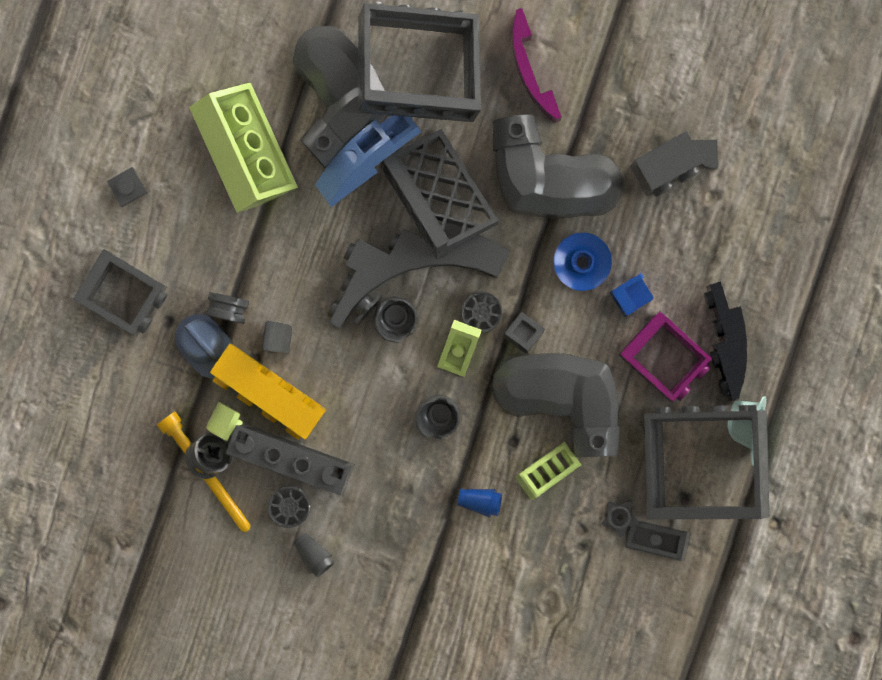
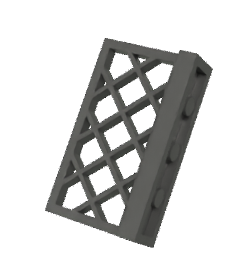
M442 129L392 153L380 162L381 169L437 260L446 256L447 250L499 224V220ZM440 140L444 147L442 156L426 152L428 145ZM408 155L420 157L416 169L404 166L401 159ZM424 158L440 162L436 174L421 170ZM444 164L456 166L458 169L456 179L440 175ZM418 176L434 180L430 192L418 189L416 186ZM438 181L454 185L450 197L435 193ZM458 186L471 190L473 195L470 202L455 198ZM432 199L448 203L445 215L432 212L430 209ZM452 204L468 208L465 220L449 216ZM472 209L484 212L489 220L481 224L470 222ZM446 223L463 226L461 234L449 239L444 231Z

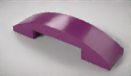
M519 8L516 10L513 24L512 44L520 79L528 95L540 111L554 123L559 122L562 116L553 91L549 90L540 93L524 49L523 42L531 40L532 34L523 9Z

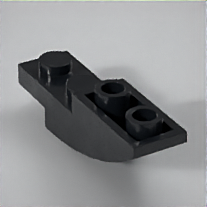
M720 281L706 286L708 292L704 293L708 309H713L716 320L712 321L717 337H722L723 340L721 343L712 345L714 351L710 352V357L712 358L711 361L714 368H719L722 376L718 383L723 397L728 396L729 401L739 399L744 383L747 364V335L741 306L729 309Z

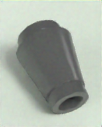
M304 533L294 541L293 544L309 574L313 573L316 577H319L334 564V561L331 559L332 554L307 533Z

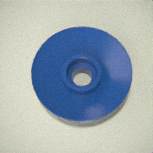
M575 233L566 237L559 244L554 255V269L558 278L567 287L578 291L592 290L600 286L607 279L612 267V256L608 246L598 236L590 233ZM579 257L587 259L588 264L585 268H580L577 265Z

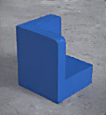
M642 273L609 292L624 317L654 298L643 281L644 276Z

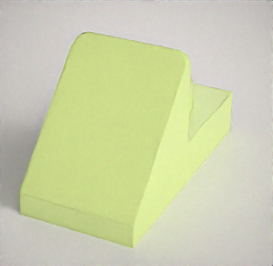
M454 320L437 367L465 377L482 330Z

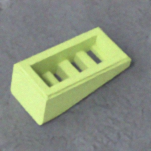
M564 441L518 474L515 479L530 500H534L580 467L581 463ZM559 452L570 466L565 469L556 456ZM549 459L560 473L557 476L547 463ZM538 467H541L550 480L546 483L537 470ZM529 474H531L534 480L537 482V484L540 487L539 489L536 488L531 479L528 477Z

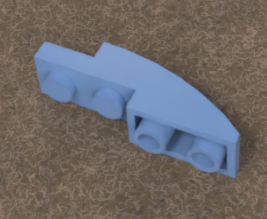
M391 115L381 124L375 119L339 151L323 171L315 186L331 207L377 174L378 171L375 169V166L421 133V130L411 117Z

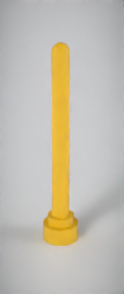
M175 411L159 422L157 427L163 434L166 433L168 437L172 436L184 454H186V450L191 442L181 430L183 428L180 423L182 420ZM217 477L203 479L242 532L249 531L251 528L249 521Z

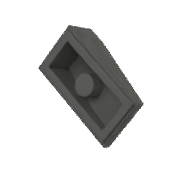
M274 321L265 322L262 349L268 352L289 353L292 326Z
M639 521L638 525L629 527L625 547L685 561L691 532Z

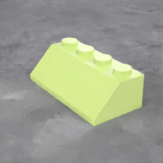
M251 83L209 93L189 107L237 213L260 206L298 188Z

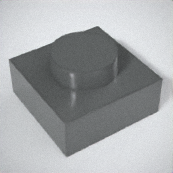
M133 167L107 181L121 207L148 193Z
M521 312L504 333L503 337L527 354L544 333L545 329Z

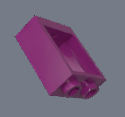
M661 311L657 312L619 353V356L669 402H673L675 399L681 401L691 390L688 384L695 377L700 380L711 368L708 362L712 358ZM661 327L668 331L698 359L671 390L664 386L634 358Z

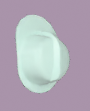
M766 396L760 402L735 401L731 411H739V405H757V411L765 410ZM728 420L727 427L730 436L734 441L751 449V464L754 466L752 420Z

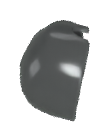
M396 296L383 300L377 306L373 316L377 333L384 340L399 343L402 339L412 335L418 320L416 308L406 298Z
M432 395L420 403L415 414L416 427L425 438L444 439L455 432L460 423L459 407L447 396Z

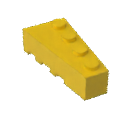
M229 343L210 371L215 376L212 380L225 390L230 386L239 393L237 395L239 400L250 407L253 403L263 410L260 413L273 423H276L277 420L286 426L285 431L298 440L301 437L306 440L327 411L322 405L231 343Z

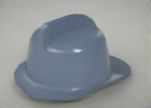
M201 314L185 318L177 327L175 334L176 346L190 365L202 376L213 379L215 376L210 371L229 343L233 344L230 338L214 320Z

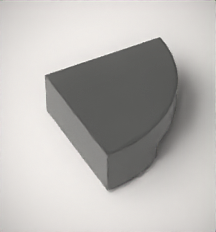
M692 140L704 161L701 165L708 169L717 170V140Z

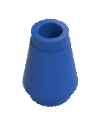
M495 489L460 490L458 506L489 518L491 515H499L502 493H497Z

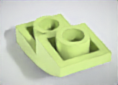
M218 401L206 429L228 441L230 435H233L236 425H242L243 421L238 419L240 416L239 412Z

